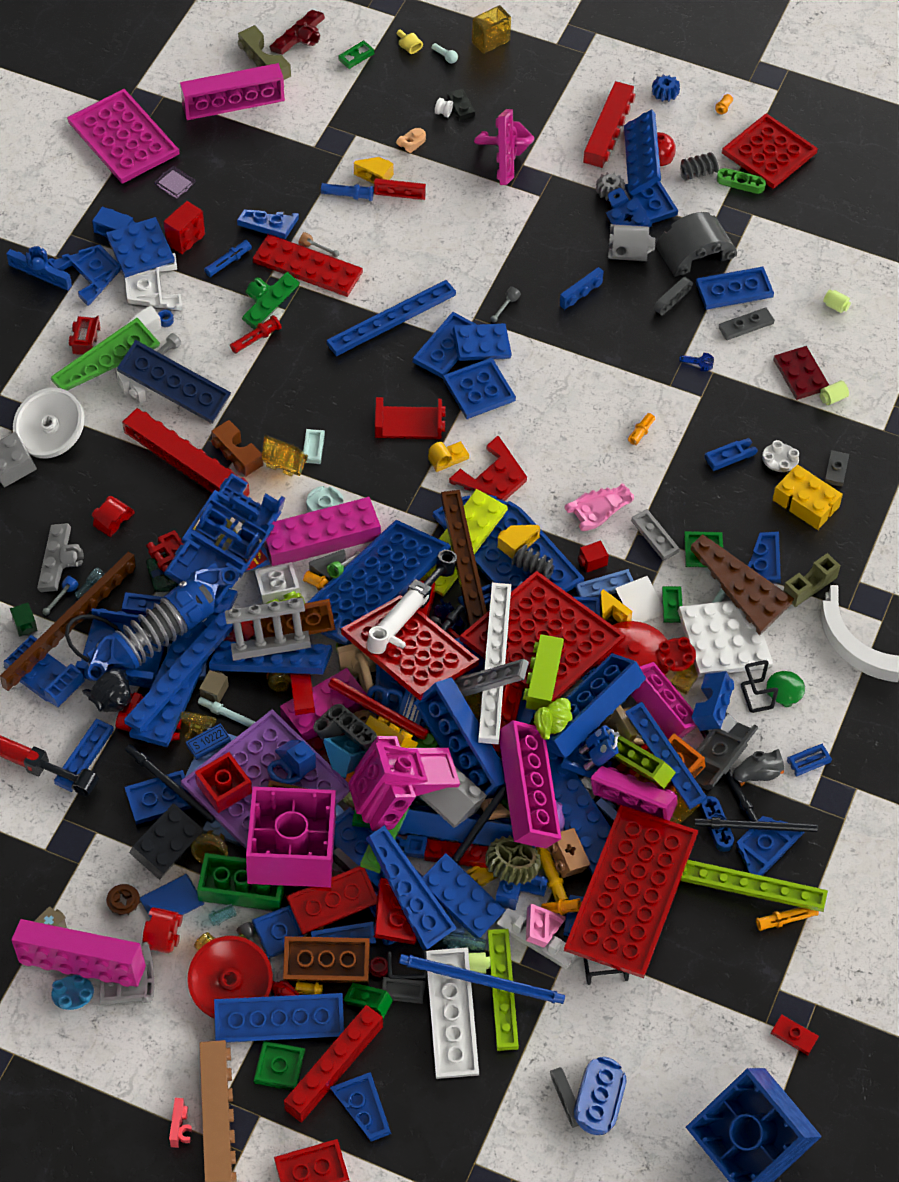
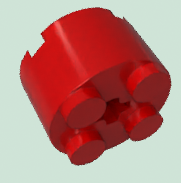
M152 907L148 914L152 915L149 921L145 922L142 943L147 942L150 950L168 954L172 953L173 948L179 944L180 935L177 934L178 927H181L183 915L175 911Z

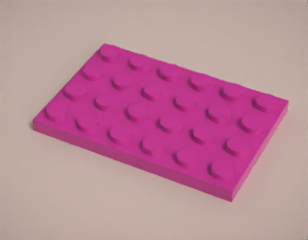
M125 89L67 117L68 123L121 184L180 154L176 145Z

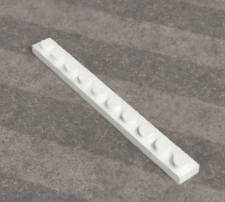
M492 583L484 670L505 664L511 584ZM503 686L482 692L478 743L499 744Z

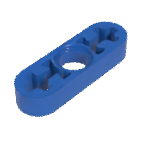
M707 796V800L701 803V812L704 819L720 817L722 820H727L718 799L713 796ZM707 804H710L711 806H714V808H713V813H714V814H713V815H711V814H712V811H711L710 807H707ZM708 827L718 850L726 852L733 847L734 836L730 828H720L718 830ZM721 833H723L724 840L728 841L727 844L721 842Z

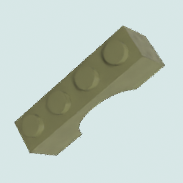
M255 25L238 33L239 40L237 42L239 48L247 53L248 58L252 59L257 67L279 63L284 80L291 77V64L282 55H269L262 51L264 48V35Z

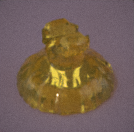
M186 711L180 712V719L189 727L188 732L185 733L186 739H191L193 731L200 735L203 733V730L211 728L217 721L212 716Z
M208 830L206 834L198 836L191 845V852L195 859L203 864L205 853L228 856V848L224 842L225 836L222 833L218 837L213 835L214 830Z

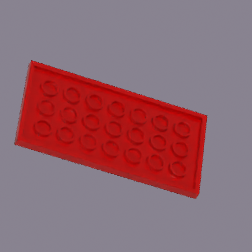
M620 805L568 936L564 951L644 979L696 841L698 830Z

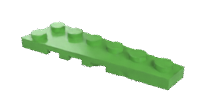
M135 318L51 376V381L58 388L68 391L118 367L135 340L152 349L159 347L160 342L138 318Z

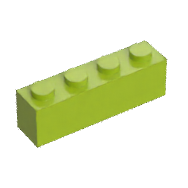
M541 634L539 642L535 641L533 653H536V657H532L530 669H533V672L528 673L526 683L530 684V687L525 688L523 700H527V709L538 710L542 707H548L552 702L563 648V638Z
M619 736L617 739L619 752L612 758L665 789L676 772L665 761L624 737Z

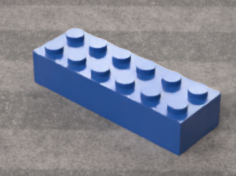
M612 653L566 697L571 703L572 721L568 722L561 732L550 734L549 740H546L548 752L563 758L569 756L621 703L627 700V697L633 691L640 687L646 680V677L636 661Z
M453 678L435 682L423 693L422 699H417L414 704L439 747L449 748L454 766L487 795L485 799L493 798L502 785L506 786L503 763L492 744L478 743L480 724Z

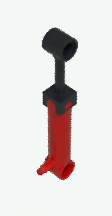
M0 735V757L25 767L28 773L39 777L45 769L72 781V789L84 797H88L99 781V777L91 770L82 769L80 773L74 774L49 763L46 751L35 746L29 748Z

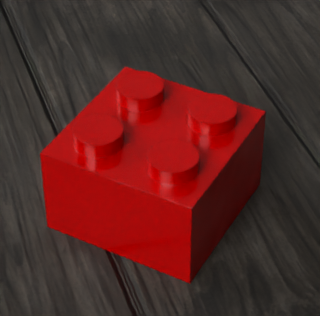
M188 201L163 221L165 238L168 245L180 254L189 250L194 243L205 235L203 211Z
M230 752L195 771L196 784L217 813L252 794L251 780Z

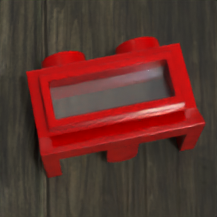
M99 315L94 318L78 316L77 322H73L72 331L74 334L69 337V346L72 347L73 354L83 355L94 347L93 343L97 342L98 339L97 330L100 331L101 329Z

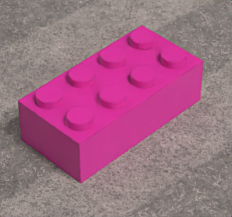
M347 668L312 687L315 713L295 715L293 699L280 706L281 718L305 741L318 736L313 729V725L332 706L342 704L352 713L367 709L328 686L331 678H337L366 695V692Z

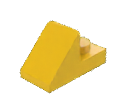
M603 589L600 595L601 618L607 620L612 615L617 622L631 621L633 611Z

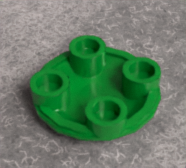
M776 672L767 681L766 689L778 688L776 702L784 707H791L792 704L800 701L805 694L803 680L793 672ZM774 692L767 693V695L772 698Z

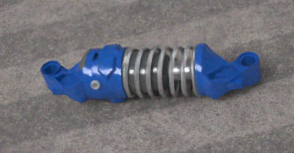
M214 562L205 569L191 573L186 581H182L179 586L163 596L159 605L154 603L152 610L146 609L147 616L138 615L140 625L135 620H131L130 624L136 632L135 634L128 626L123 625L126 636L120 631H115L110 635L101 637L96 647L86 653L89 661L84 670L85 677L89 681H97L106 672L109 664L136 670L142 663L146 662V657L152 658L154 651L160 652L161 645L168 646L169 640H176V635L183 636L184 633L190 631L212 615L215 609L217 587L236 583L239 578L238 571L233 567L218 568ZM226 571L232 575L230 582L224 577ZM151 643L158 645V649L151 645ZM145 645L148 646L150 654L143 650ZM138 650L141 652L143 659L140 658L137 652ZM93 667L99 670V675L96 678L92 677L90 673Z

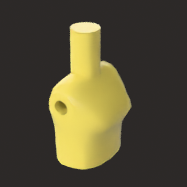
M401 29L397 31L396 34L401 38L399 40L400 47L410 54L418 52L423 47V42L418 39L416 34L410 33L406 35Z

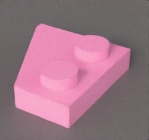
M530 904L527 907L526 941L545 947L566 920V917Z

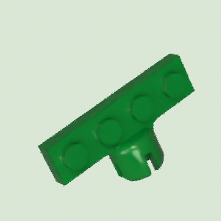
M288 272L272 286L259 277L254 279L255 282L252 281L248 285L246 294L255 301V304L243 315L242 320L251 328L256 329L259 323H263L299 287L300 282Z

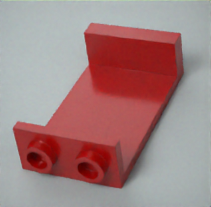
M376 397L375 438L441 439V432H445V421H442V417H445V406H442V399H438V407L383 406V398Z

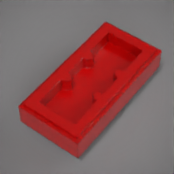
M784 1015L780 1016L771 1031L773 1036L806 1055H809L819 1038L817 1034Z

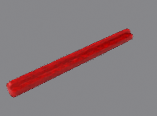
M330 679L328 686L414 736L423 740L426 739L429 731L339 679Z

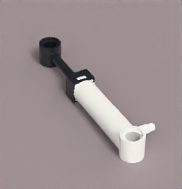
M440 551L435 571L424 583L415 579L408 586L407 593L377 626L369 630L367 640L368 651L374 654H381L385 652L388 643L405 648L406 643L395 637V635L419 608L423 609L429 602L432 584L440 576L448 577L453 575L457 561V555L453 551Z

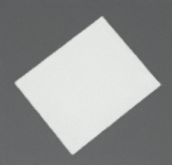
M648 576L615 588L622 603L633 611L631 621L643 623L663 615L662 603Z

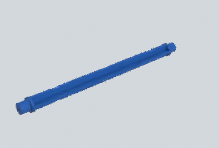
M401 954L399 958V964L406 965V967L427 970L436 974L549 1001L553 1004L555 1002L563 1004L565 1000V995L557 993V991L533 987L412 955Z

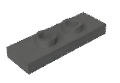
M767 307L720 323L719 329L725 339L729 340L772 325L775 320Z

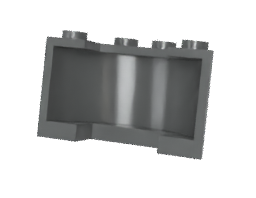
M709 212L692 213L671 224L672 228L668 232H663L656 245L674 277L690 272L692 260L720 251L721 261L733 259L737 256L736 247L716 216L710 215Z

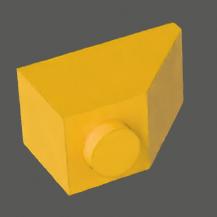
M381 157L356 160L354 162V175L373 184L375 178L390 180L394 175V163Z
M511 525L499 533L497 548L513 559L516 552L525 544L528 549L540 538V526Z

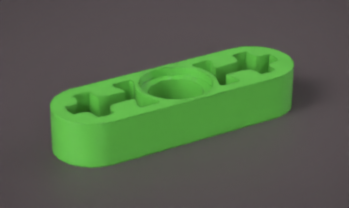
M722 168L717 173V182L721 185L756 194L762 193L765 190L766 180L760 176L728 168ZM744 179L746 182L740 183L737 180Z

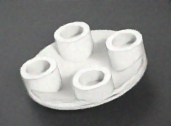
M776 440L764 449L762 459L764 464L771 470L788 472L798 464L799 451Z

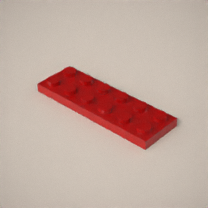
M270 234L267 235L253 257V263L283 274L288 272L296 279L346 297L349 296L363 273V268Z

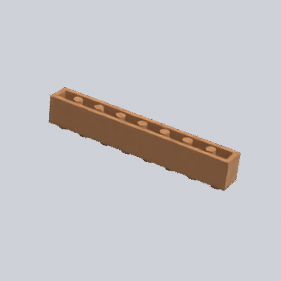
M225 1040L200 1042L205 1182H237V1174L232 1172V1164H236V1153L231 1151V1143H235V1131L230 1130V1122H234V1110L229 1109V1102L233 1101V1089L228 1088V1081H232V1068H228L227 1061H231V1048L226 1047Z

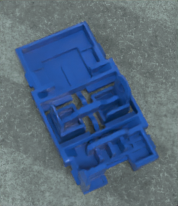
M231 473L219 487V492L214 490L181 541L183 545H180L176 551L175 557L165 570L164 575L180 584L182 581H186L191 573L205 569L215 562L218 568H235L239 573V578H242L244 571L246 572L269 537L270 532L273 531V522H276L282 513L281 510L284 506L285 497L281 496L279 500H276L265 493L260 505L259 502H255L252 498L243 495L248 483ZM232 517L236 519L230 528L226 527V519L229 521ZM241 522L243 524L241 526L242 530H239L236 534L233 530ZM221 534H223L224 538L221 540L217 547L214 544L217 542ZM228 538L233 540L228 550L224 551L221 549ZM226 571L224 577L230 582L232 575ZM234 584L217 587L215 595L216 607L219 606L229 588L232 589Z

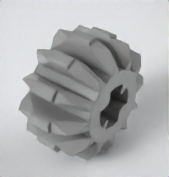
M608 172L606 175L601 174L600 178L596 181L597 194L600 195V198L605 197L606 201L608 200V193L615 189L621 188L625 191L624 179H621V175L616 176L615 172L613 174ZM616 194V195H614V198H617V197H619L620 195H619V194Z

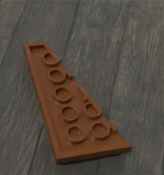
M702 534L691 545L690 550L702 565L708 567L711 571L710 575L714 580L717 579L720 582L722 590L734 605L744 612L746 620L749 623L752 622L759 636L793 603V597Z

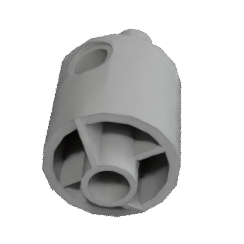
M611 224L608 259L647 261V254L655 250V237L649 235V227Z

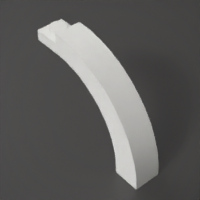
M152 306L145 308L128 322L130 323L135 318H138L151 333L161 329L160 316ZM116 367L117 380L124 395L130 393L133 399L136 398L140 404L145 402L146 395L142 385L119 373Z
M830 585L829 592L825 593V600L822 602L820 614L825 635L832 647L846 662L859 671L878 679L898 682L899 656L876 651L854 637L840 615L838 585Z

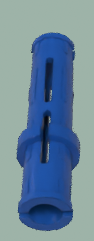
M244 240L235 248L231 247L229 252L205 267V273L212 277L233 261H238L241 258L240 256L252 249L251 244ZM238 250H240V252H238V253L235 254L234 256L230 257L232 254H234L235 252H237ZM226 260L224 263H222L221 265H219L218 267H216V265H218V264L221 263L222 261Z

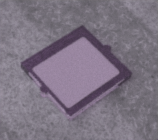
M172 166L165 173L163 172L162 176L154 181L155 185L176 199L196 183L195 179L175 166Z

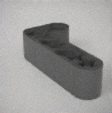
M342 704L332 706L313 725V729L323 742L325 738L340 736L343 733L365 752H367L377 737V734Z

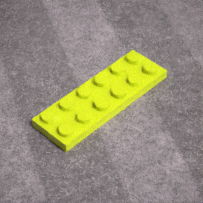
M478 489L474 491L464 505L474 555L508 510L507 505ZM447 528L439 539L451 546ZM436 565L429 572H427L420 580L426 581V579L435 571ZM456 566L453 575L448 577L440 576L434 582L435 592L443 597L458 578Z

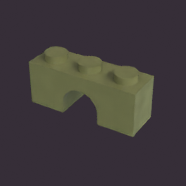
M827 553L813 563L811 570L804 577L798 573L785 582L783 591L794 598L792 605L797 607L837 579L841 565Z

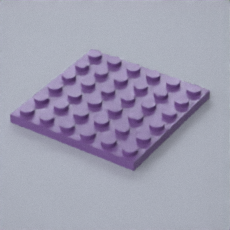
M274 710L265 714L181 780V785L246 850L252 794L217 813L196 784L195 771L224 754L231 753L251 780L252 788L267 787L269 780L273 781L267 772L268 765L272 761L280 759L275 750L290 740H302L315 753L316 768L307 773L302 780L292 785L308 789L336 790V804L350 792L348 782L339 773L334 771L331 765ZM276 766L273 769L278 777L286 779L288 774L281 766Z

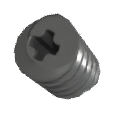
M712 152L701 154L700 156L697 155L694 158L682 159L680 163L681 175L685 181H687V175L690 179H693V174L698 178L700 177V172L703 176H706V170L709 174H712V169H714L715 173L719 171L717 159Z
M526 544L516 552L512 565L516 564L517 568L523 567V570L525 572L529 571L531 575L538 571L548 579L551 577L555 567L552 565L553 558L547 562V555L539 558L540 552L538 551L533 555V548H530L527 552Z

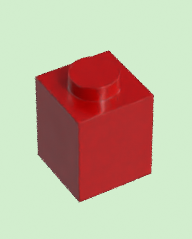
M601 540L580 547L578 562L581 567L585 568L586 572L608 565L609 555Z

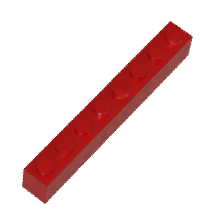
M136 408L122 421L125 434L212 493L214 490L219 492V487L225 478H228L231 473L234 474L230 468L222 466L218 460L206 455L202 449L194 447L187 439H182L174 430H169L162 422L154 420L145 411L143 412ZM249 483L247 485V488L243 492V495L248 496L250 494Z

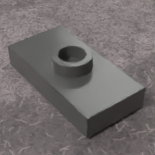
M831 450L825 483L843 487L849 454Z

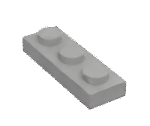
M648 509L632 516L631 522L663 561L679 553L680 548Z

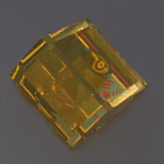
M265 435L262 460L266 463V467L277 470V468L282 469L284 474L293 477V474L300 476L308 455L294 445Z

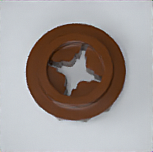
M120 884L109 891L106 902L112 913H117L119 916L122 914L129 915L130 912L136 910L140 903V896L135 887L129 884ZM120 894H122V896L125 899H127L126 906H124L122 902H119L121 898Z

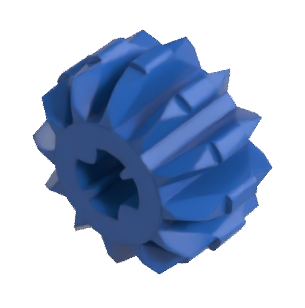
M662 74L661 77L657 76L653 81L652 93L656 99H661L662 102L664 100L668 102L671 99L675 100L680 93V83L676 80V77H671L670 74L668 76Z

